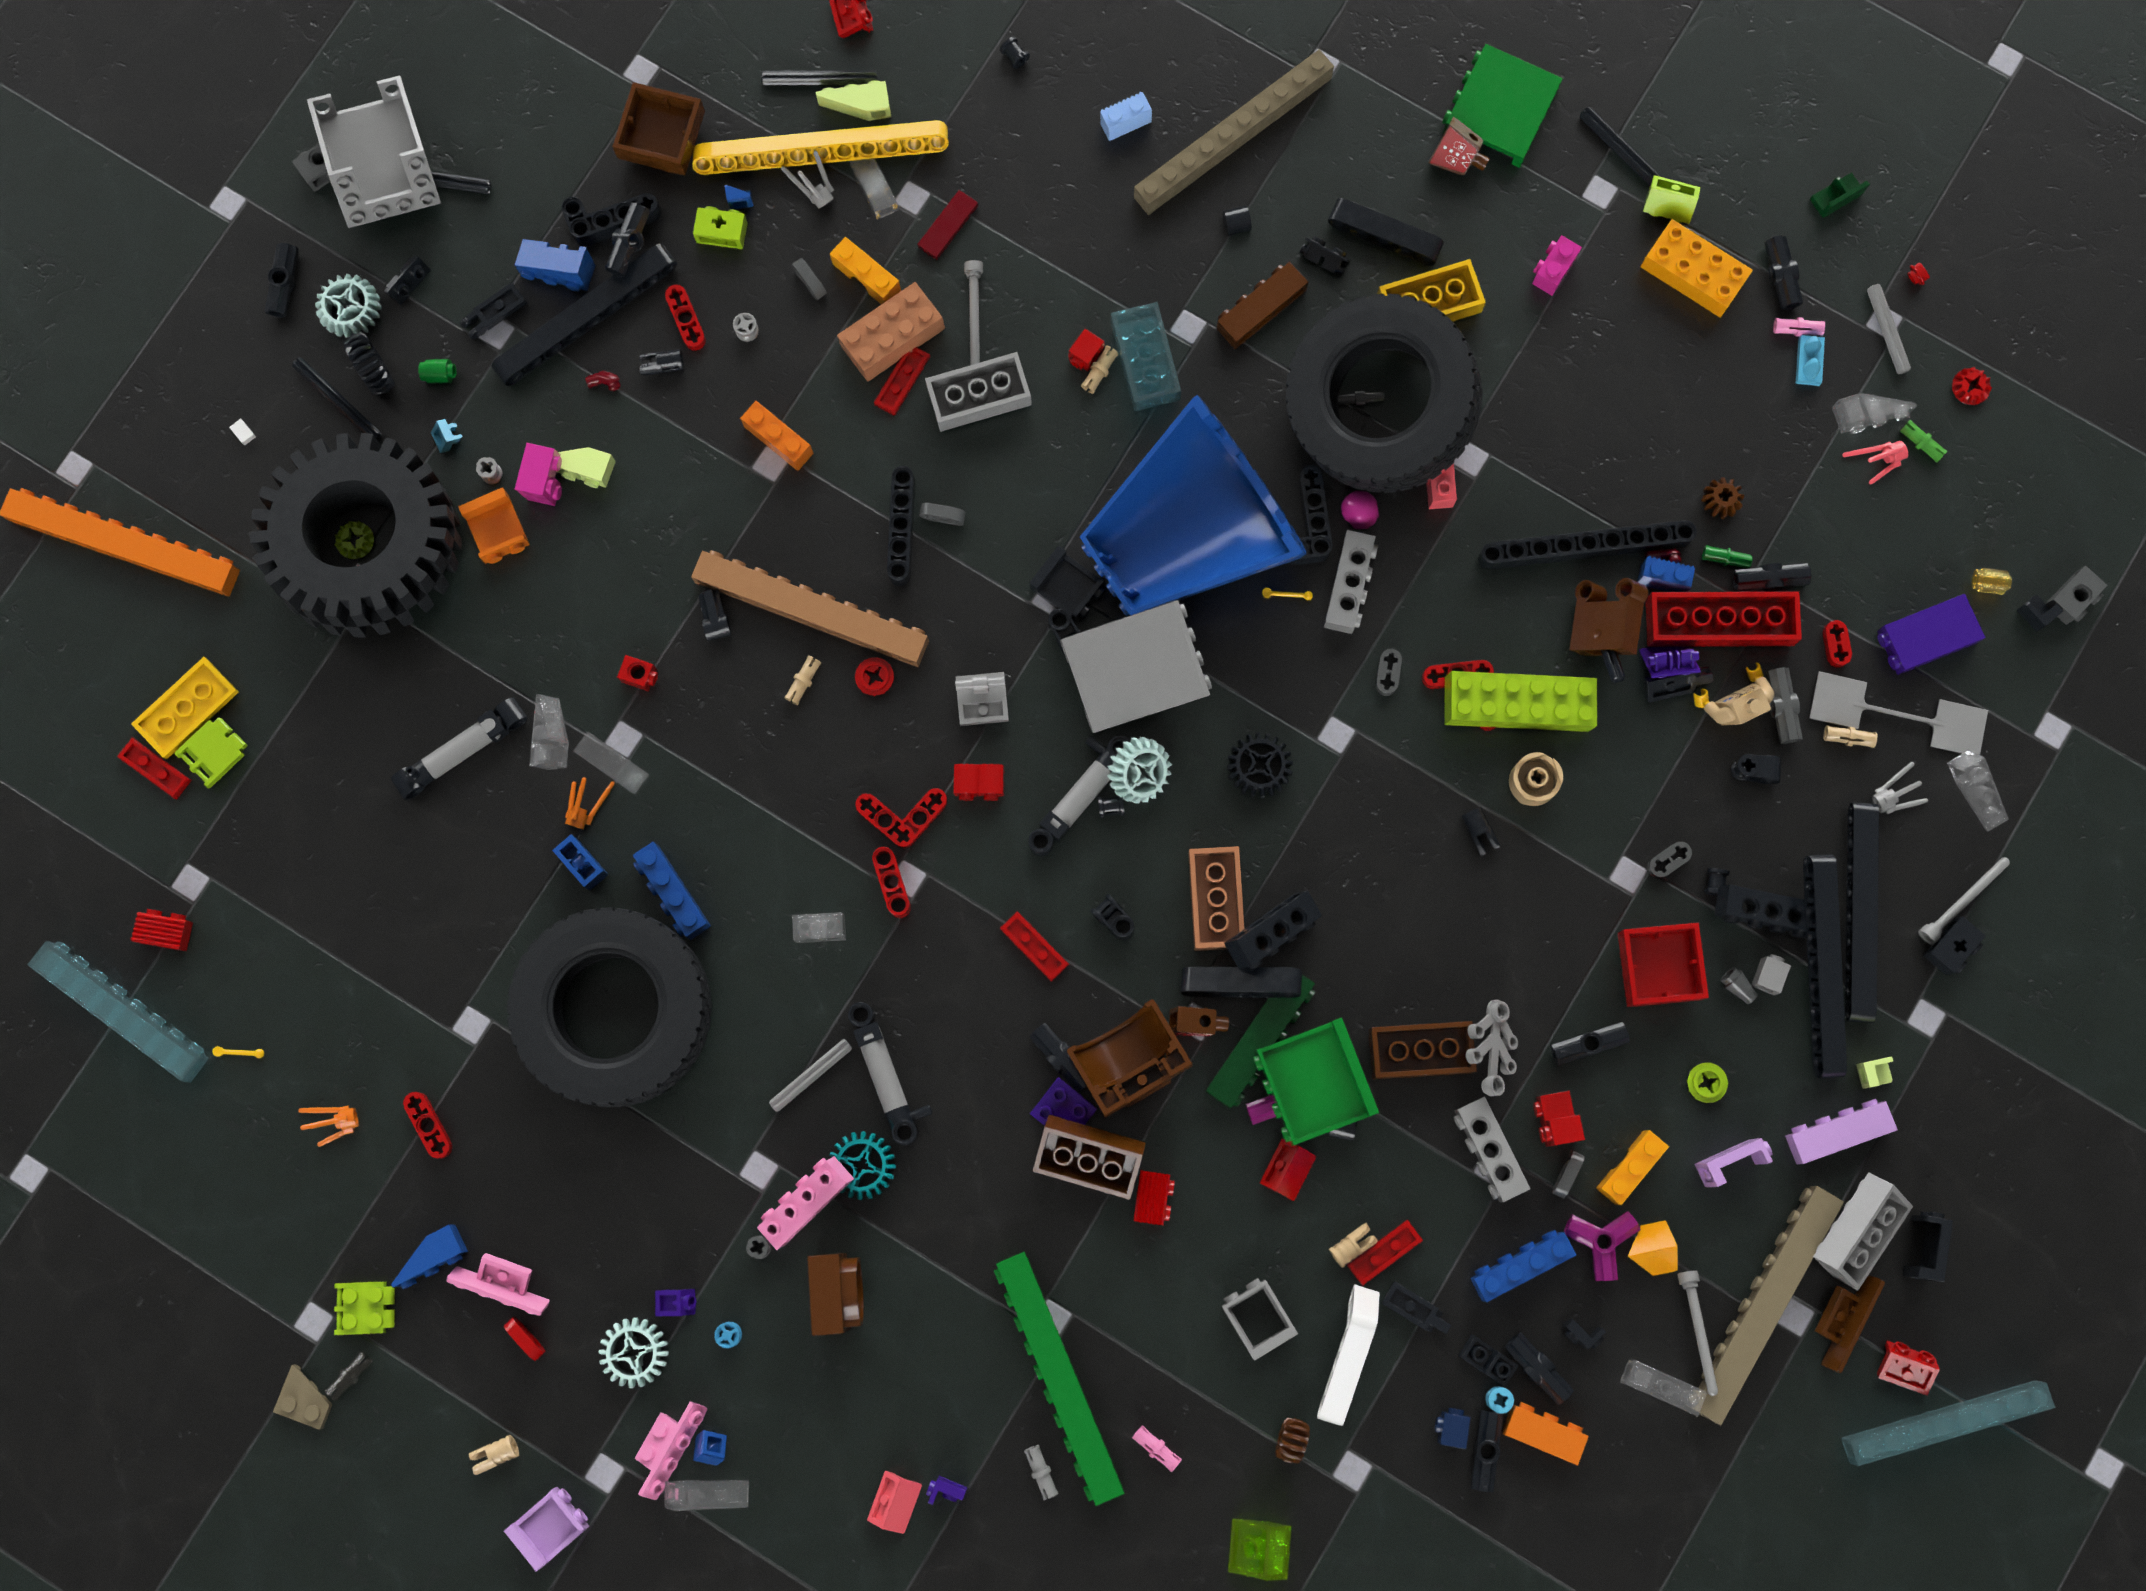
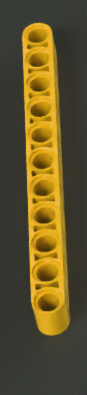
M935 120L700 143L693 149L692 167L696 173L708 175L780 168L782 166L817 164L813 154L814 151L818 152L822 163L935 153L944 151L948 147V128L944 122Z

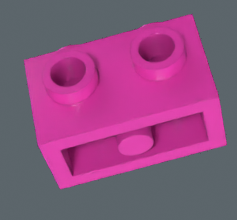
M1562 235L1557 242L1552 241L1545 252L1548 254V257L1545 261L1540 260L1533 271L1536 276L1532 284L1553 296L1582 247Z

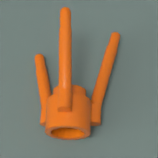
M583 777L581 780L575 805L576 782L573 781L568 810L565 815V824L583 830L585 824L591 826L593 817L615 785L613 781L605 789L589 815H586L588 810L580 808L587 779Z
M349 1105L343 1107L300 1108L298 1110L299 1113H338L334 1115L333 1119L314 1122L300 1127L301 1130L335 1124L337 1129H342L318 1142V1147L330 1143L345 1134L354 1133V1128L359 1126L357 1111L355 1108H349Z

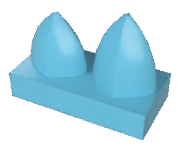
M1801 335L1798 338L1795 384L1821 385L1825 337Z

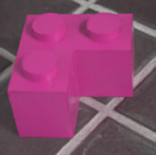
M526 443L515 490L529 501L555 506L556 501L560 499L562 494L561 483L555 478L556 471H559L562 465L561 454L554 448Z

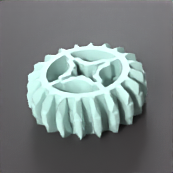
M347 273L344 279L337 275V281L335 282L328 279L330 285L328 287L321 286L324 293L317 294V298L320 301L315 303V307L318 309L316 315L320 319V323L330 333L335 332L338 337L344 334L348 338L352 333L356 335L361 330L368 333L367 326H375V322L372 319L380 318L377 310L381 309V305L378 302L380 301V296L376 293L375 287L370 285L367 279L362 280L358 275L352 278ZM359 293L364 294V306H361L359 303ZM332 306L338 309L337 320L332 316Z
M1140 737L1139 739L1131 738L1130 743L1127 741L1123 742V749L1116 748L1118 754L1110 756L1114 762L1112 765L1107 766L1112 771L1107 775L1112 780L1109 785L1115 789L1116 795L1123 797L1128 802L1139 804L1140 801L1148 803L1149 797L1156 799L1157 791L1159 793L1163 792L1162 785L1169 784L1166 776L1171 775L1167 768L1172 764L1167 760L1170 755L1164 751L1165 748L1153 739Z
M637 1317L633 1318L631 1325L628 1319H623V1328L619 1323L613 1325L616 1333L611 1330L606 1331V1335L610 1340L602 1339L601 1344L607 1346V1349L599 1350V1354H606V1359H602L599 1362L601 1365L608 1363L609 1367L604 1369L603 1372L607 1374L613 1371V1375L610 1378L612 1382L620 1377L619 1386H624L628 1380L629 1388H634L637 1380L639 1387L645 1386L644 1377L651 1383L654 1381L652 1373L657 1376L661 1375L662 1372L657 1365L666 1366L667 1362L661 1360L660 1357L669 1355L668 1351H661V1347L668 1345L667 1341L659 1342L658 1339L664 1335L662 1331L657 1334L653 1333L657 1328L656 1324H652L647 1329V1319H644L640 1326ZM632 1331L645 1335L651 1344H640L636 1336H633ZM625 1334V1347L622 1352L615 1354L616 1343ZM631 1346L633 1349H645V1351L639 1352V1355H635L637 1357L636 1360L634 1356L623 1357V1354L629 1353L632 1350ZM653 1351L652 1361L649 1367L643 1371L641 1367L643 1366V1357L646 1353ZM627 1361L631 1369H634L635 1374L625 1372L619 1367L617 1362Z

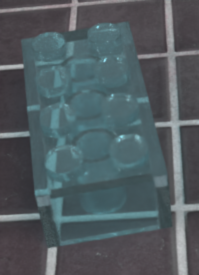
M1158 302L1111 313V326L1134 412L1180 401L1181 388Z

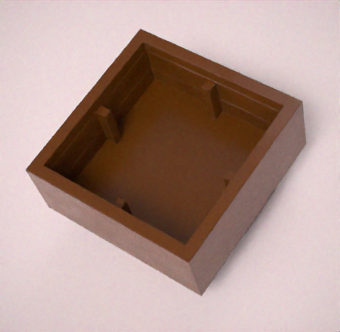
M633 82L612 146L617 158L671 173L686 175L705 114L701 99Z
M846 1253L808 1256L812 1336L841 1334L851 1330V1327L863 1325L865 1310L860 1257L847 1258Z

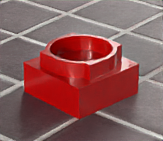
M1699 923L1623 929L1618 932L1627 1007L1699 1001L1709 998Z

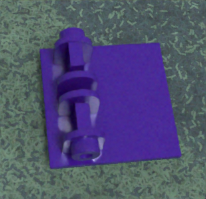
M1689 646L1639 649L1651 678H1664L1666 676L1689 675L1701 672L1696 662L1699 660V652L1690 649Z
M1058 1077L1031 1111L1030 1115L1044 1126L1048 1115L1085 1125L1097 1108Z

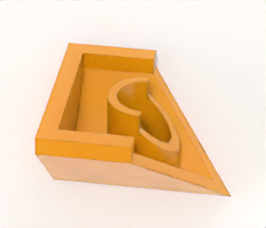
M1666 1220L1640 1225L1641 1230L1638 1231L1628 1257L1652 1276L1678 1271V1246Z

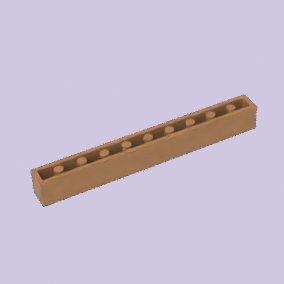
M711 550L710 553L701 552L691 576L696 584L712 590H719L720 593L919 667L929 643L928 636L925 635L926 632L917 627L908 629L903 627V623L896 619L890 618L887 621L880 618L881 615L872 610H867L866 612L858 610V606L851 602L845 601L842 604L835 601L836 598L827 593H822L821 595L813 593V589L806 585L800 584L797 587L790 584L791 581L782 576H777V578L768 576V572L761 568L755 567L752 570L745 567L746 564L737 559H732V562L723 559L724 556L716 551Z

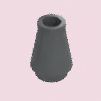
M1734 967L1722 976L1721 982L1723 987L1742 999L1746 1004H1750L1757 998L1758 994L1742 970Z

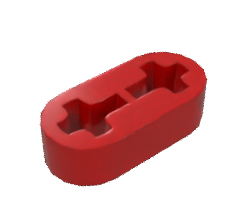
M1831 621L1823 629L1826 657L1831 666L1840 668L1850 662L1852 658L1847 626L1842 621ZM1833 627H1835V630H1840L1841 632L1837 636V642L1835 634H1830V630H1832ZM1838 648L1839 653L1845 655L1841 661L1838 657H1834V654L1838 652Z
M513 1316L504 1325L507 1333L532 1360L536 1361L546 1352L541 1343L516 1317Z

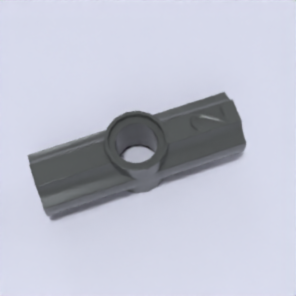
M1783 667L1769 670L1766 672L1767 680L1774 691V698L1769 703L1771 707L1770 714L1775 718L1780 744L1801 741L1803 737L1798 717L1800 702L1797 694L1793 692L1789 668Z

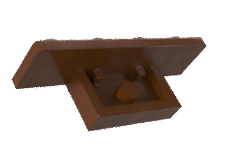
M1868 1275L1855 1295L1843 1287L1836 1286L1815 1329V1332L1831 1341L1821 1363L1822 1366L1838 1373L1843 1371L1884 1287L1885 1281Z

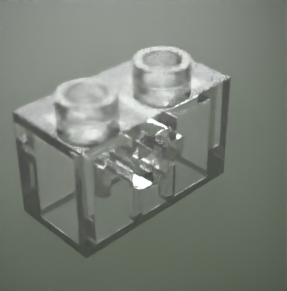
M842 912L792 915L793 940L796 943L846 940L845 915Z

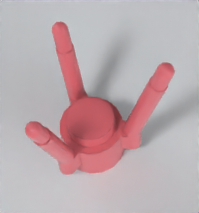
M1897 441L1895 443L1888 442L1883 445L1845 452L1842 456H1856L1882 450L1881 454L1868 458V462L1871 463L1883 459L1886 463L1891 464L1869 481V484L1872 485L1894 468L1901 466V460L1908 458V449L1904 442Z

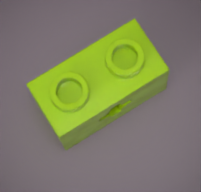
M712 206L698 207L693 236L696 243L743 249L748 222L745 214L738 210L721 211Z

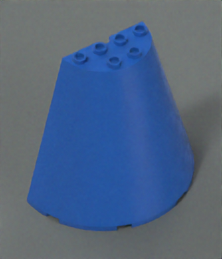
M1198 395L1191 399L1080 536L1084 543L1081 546L1083 551L1089 558L1093 557L1095 560V570L1109 582L1106 586L1114 597L1117 596L1122 602L1119 604V607L1126 616H1131L1172 601H1179L1300 559L1306 555L1305 547L1298 534L1288 522L1285 513L1259 474L1251 467L1242 450Z

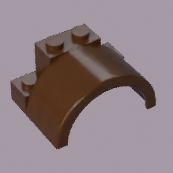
M1153 999L1146 1002L1136 1014L1109 1032L1087 1043L1077 1046L1073 1045L1067 1049V1053L1105 1118L1124 1106L1130 1108L1170 1084L1173 1077L1192 1067V1062Z

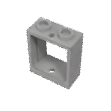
M1258 1278L1245 1286L1247 1290L1240 1295L1236 1291L1224 1298L1225 1304L1221 1306L1254 1361L1298 1334L1267 1281L1263 1280L1260 1282ZM1263 1289L1285 1328L1253 1347L1231 1308Z

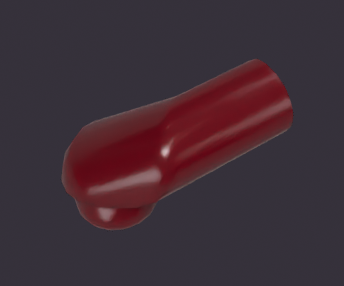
M601 371L585 377L589 388L605 384L608 385L610 391H615L621 387L618 381L619 377L607 371Z
M1675 548L1645 551V559L1651 556V558H1660L1661 561L1663 559L1665 561L1670 560L1671 563L1674 561L1676 564L1682 561L1680 557L1682 555L1681 552Z

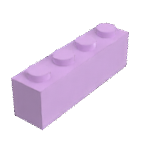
M1876 1099L1861 1103L1863 1108L1854 1111L1853 1107L1839 1111V1117L1830 1119L1828 1115L1814 1120L1816 1123L1814 1126L1807 1128L1806 1124L1791 1128L1792 1133L1785 1137L1796 1164H1805L1897 1131L1887 1102H1877Z

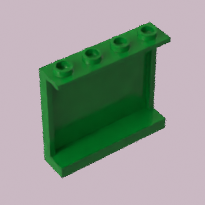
M1485 44L1482 52L1477 50L1471 64L1475 66L1472 72L1467 70L1463 78L1462 84L1465 85L1463 90H1457L1452 103L1455 106L1453 110H1448L1442 121L1445 124L1443 134L1452 118L1455 117L1483 139L1482 144L1512 157L1513 161L1511 164L1520 168L1563 78Z
M1342 1017L1255 1051L1257 1055L1253 1057L1257 1070H1263L1266 1079L1262 1081L1267 1095L1272 1094L1275 1103L1272 1104V1109L1276 1118L1282 1119L1284 1127L1281 1128V1132L1286 1143L1290 1142L1294 1146L1379 1113Z

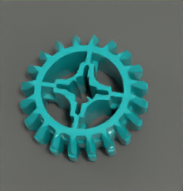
M865 1131L861 1132L860 1139H858L855 1132H852L851 1142L846 1136L842 1137L845 1145L843 1147L838 1143L834 1145L835 1148L840 1150L839 1153L830 1152L831 1157L835 1156L841 1164L842 1162L846 1163L853 1169L852 1177L854 1180L840 1193H844L848 1188L850 1189L848 1197L852 1198L856 1191L858 1192V1200L863 1199V1192H866L868 1199H872L873 1194L871 1190L873 1189L878 1195L882 1194L879 1185L882 1184L885 1188H888L889 1184L884 1179L886 1177L894 1179V1175L888 1173V1168L896 1169V1165L888 1164V1160L895 1159V1155H886V1152L890 1151L891 1146L887 1145L882 1148L881 1145L885 1141L883 1138H880L877 1143L874 1142L876 1138L875 1133H871L869 1140L866 1139L867 1134ZM866 1144L860 1156L852 1158L845 1155L852 1147ZM873 1148L881 1156L882 1169L871 1163L870 1158ZM865 1158L867 1160L865 1164H868V1167L874 1170L862 1169L861 1173L857 1171L859 1167H856V1164L850 1161L861 1162ZM867 1173L879 1176L874 1183L865 1187H858L860 1181H862V1178Z

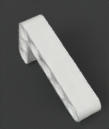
M1358 1285L1353 1286L1348 1303L1347 1325L1319 1406L1317 1419L1340 1426L1344 1424L1376 1330L1379 1311L1378 1291Z

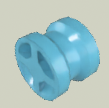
M1495 1386L1486 1393V1404L1494 1412L1507 1413L1513 1407V1395L1506 1388Z

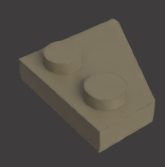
M291 1365L273 1412L321 1430L324 1428L333 1404L325 1395L319 1392L318 1387L312 1381L307 1379L300 1371L301 1368L298 1365Z

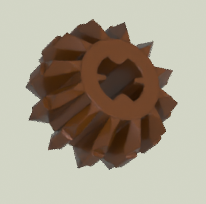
M1721 477L1719 482L1715 479L1709 483L1710 486H1706L1703 490L1706 495L1701 498V501L1708 503L1704 510H1713L1711 513L1712 517H1715L1718 513L1721 519H1725L1727 514L1733 517L1736 514V510H1740L1743 506L1740 501L1744 499V495L1738 493L1742 489L1741 486L1734 487V479L1727 483L1725 477Z
M1286 1418L1277 1438L1275 1453L1278 1458L1288 1463L1298 1464L1301 1462L1310 1435L1309 1424L1296 1418Z

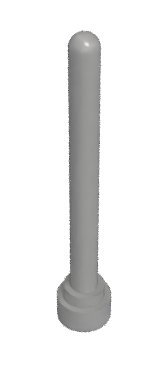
M970 260L964 263V273L969 279L970 365L980 363L979 279L981 274H983V262L977 260Z
M2006 857L2001 858L1935 923L1925 924L1918 931L1920 937L1926 943L1934 945L1941 938L1942 929L2010 864L2009 859Z
M1698 1271L1682 1272L1677 1274L1679 1285H1682L1687 1293L1707 1392L1710 1396H1716L1718 1388L1696 1290L1698 1282H1700Z

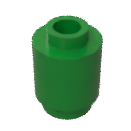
M426 359L425 362H420L419 377L421 381H426L427 383H452L453 378H456V365L452 364L450 359Z

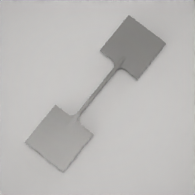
M1818 672L1809 719L1844 727H1855L1858 730L1862 711H1877L1930 724L1933 728L1930 747L1980 757L1988 710L1939 699L1936 716L1933 719L1868 705L1864 699L1867 682Z

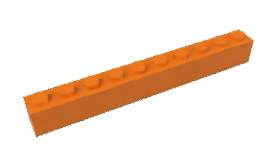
M10 488L0 510V516L21 526L230 597L240 570L233 565L234 561L220 556L218 560L212 558L211 553L202 549H197L195 552L189 550L190 546L178 541H175L174 544L168 543L167 538L153 533L151 537L145 535L144 530L135 526H131L128 529L122 527L123 523L111 518L108 519V522L101 520V516L94 512L86 511V514L78 512L79 508L67 503L64 506L56 504L57 501L44 495L41 499L34 497L35 493L24 488H20V491Z

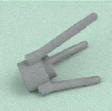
M814 151L813 154L823 179L824 187L821 183L814 187L802 171H798V175L809 188L808 190L785 166H782L781 170L810 199L812 204H815L819 209L833 199L831 192L834 189L829 183L818 152Z
M1910 762L1882 787L1874 790L1875 795L1872 796V801L1878 805L1880 813L1886 812V814H1890L1896 810L1928 802V799L1924 798L1896 805L1899 802V796L1922 784L1921 781H1917L1897 792L1893 789L1887 790L1914 766V762Z

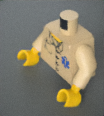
M1756 662V670H1749L1746 667L1749 680L1754 683L1715 702H1709L1706 689H1701V696L1696 695V693H1693L1695 706L1704 708V711L1717 723L1724 726L1743 724L1770 711L1769 703L1774 698V691L1767 679L1763 677L1760 664Z

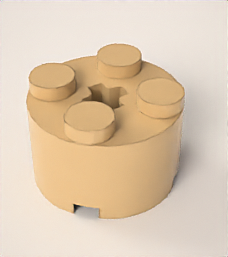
M1541 752L1530 753L1524 756L1513 767L1509 775V787L1513 796L1521 804L1529 806H1539L1550 801L1558 793L1563 782V771L1560 764L1554 758L1552 759ZM1533 776L1535 778H1540V782L1538 784L1536 783V781H1532L1531 778Z

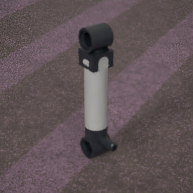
M512 697L502 701L495 707L494 711L490 709L478 717L477 723L414 765L396 772L391 777V781L404 800L414 798L425 789V786L492 741L496 743L510 734L509 731L522 726L528 720V717L516 699Z
M1093 736L1088 737L1086 744L1096 751L1099 756L1052 811L1050 810L1039 823L1041 829H1036L1030 834L1028 843L1033 854L1037 856L1048 855L1053 849V839L1059 843L1070 830L1072 824L1110 781L1107 775L1112 772L1107 766L1112 765L1114 762L1110 756L1117 755L1113 751L1116 745H1123V742L1126 741L1130 743L1127 737L1115 736L1110 740L1107 747L1102 745ZM1044 837L1048 840V844L1044 848H1037L1034 845L1035 839Z
M855 1003L848 1011V1019L858 1028L853 1032L892 1132V1137L900 1145H911L917 1140L919 1134L914 1121L931 1115L933 1113L930 1105L910 1111L880 1026L877 1022H874L875 1013L873 1009L866 1003ZM860 1009H866L868 1012V1017L864 1022H857L855 1019V1014ZM903 1126H909L912 1130L911 1137L907 1140H902L898 1134L899 1129Z

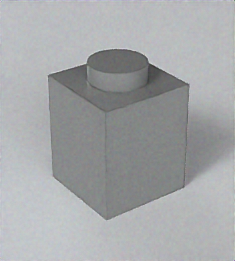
M1772 954L1770 957L1761 958L1751 986L1772 995L1780 994L1791 965L1784 963L1785 959Z

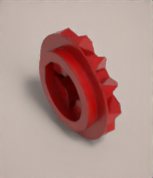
M1975 367L1964 368L1955 375L1952 381V390L1955 397L1967 405L1982 403L1989 397L1992 389L1990 378L1984 374V370L1980 371L1975 369ZM1976 379V388L1967 392L1970 386L1968 382L1971 383Z
M877 657L868 658L861 662L855 673V681L858 688L864 694L874 697L885 694L892 687L894 672L891 665L884 659ZM879 671V677L883 682L875 680L870 685L871 678L866 672L875 674Z

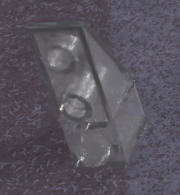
M1860 393L1839 399L1832 406L1841 434L1849 431L1851 434L1863 431L1866 426L1873 425L1875 428L1886 424L1887 420L1895 418L1896 421L1906 419L1911 416L1910 413L1917 405L1913 402Z
M536 694L529 766L546 770L567 768L569 742L559 698Z
M1968 750L1948 762L1955 783L1986 831H1990L2009 820L1985 757Z
M1633 1359L1628 1360L1620 1380L1622 1384L1696 1416L1699 1415L1707 1392Z

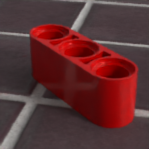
M879 847L874 851L872 860L887 908L894 917L904 918L910 913L911 904L897 859L891 849ZM885 853L891 856L890 862L887 865H880L878 863L879 856ZM889 877H896L898 879V885L895 888L890 889L885 886V882ZM897 900H903L906 904L905 909L901 912L893 910L892 906Z

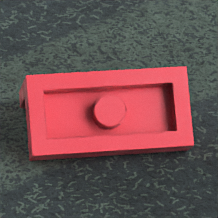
M885 1471L867 1521L881 1529L904 1534L922 1484L904 1479L893 1472Z

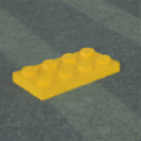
M203 657L131 725L164 759H168L235 697L239 691L207 658Z

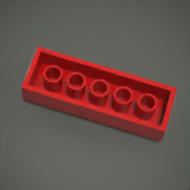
M1652 592L1645 600L1647 647L1795 646L1802 640L1799 592Z

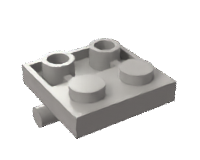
M1004 672L956 677L955 684L960 726L1009 721Z

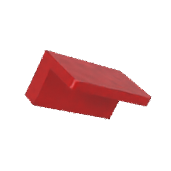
M1282 1138L1260 1184L1294 1201L1316 1156L1299 1145L1292 1146L1290 1142L1286 1143Z

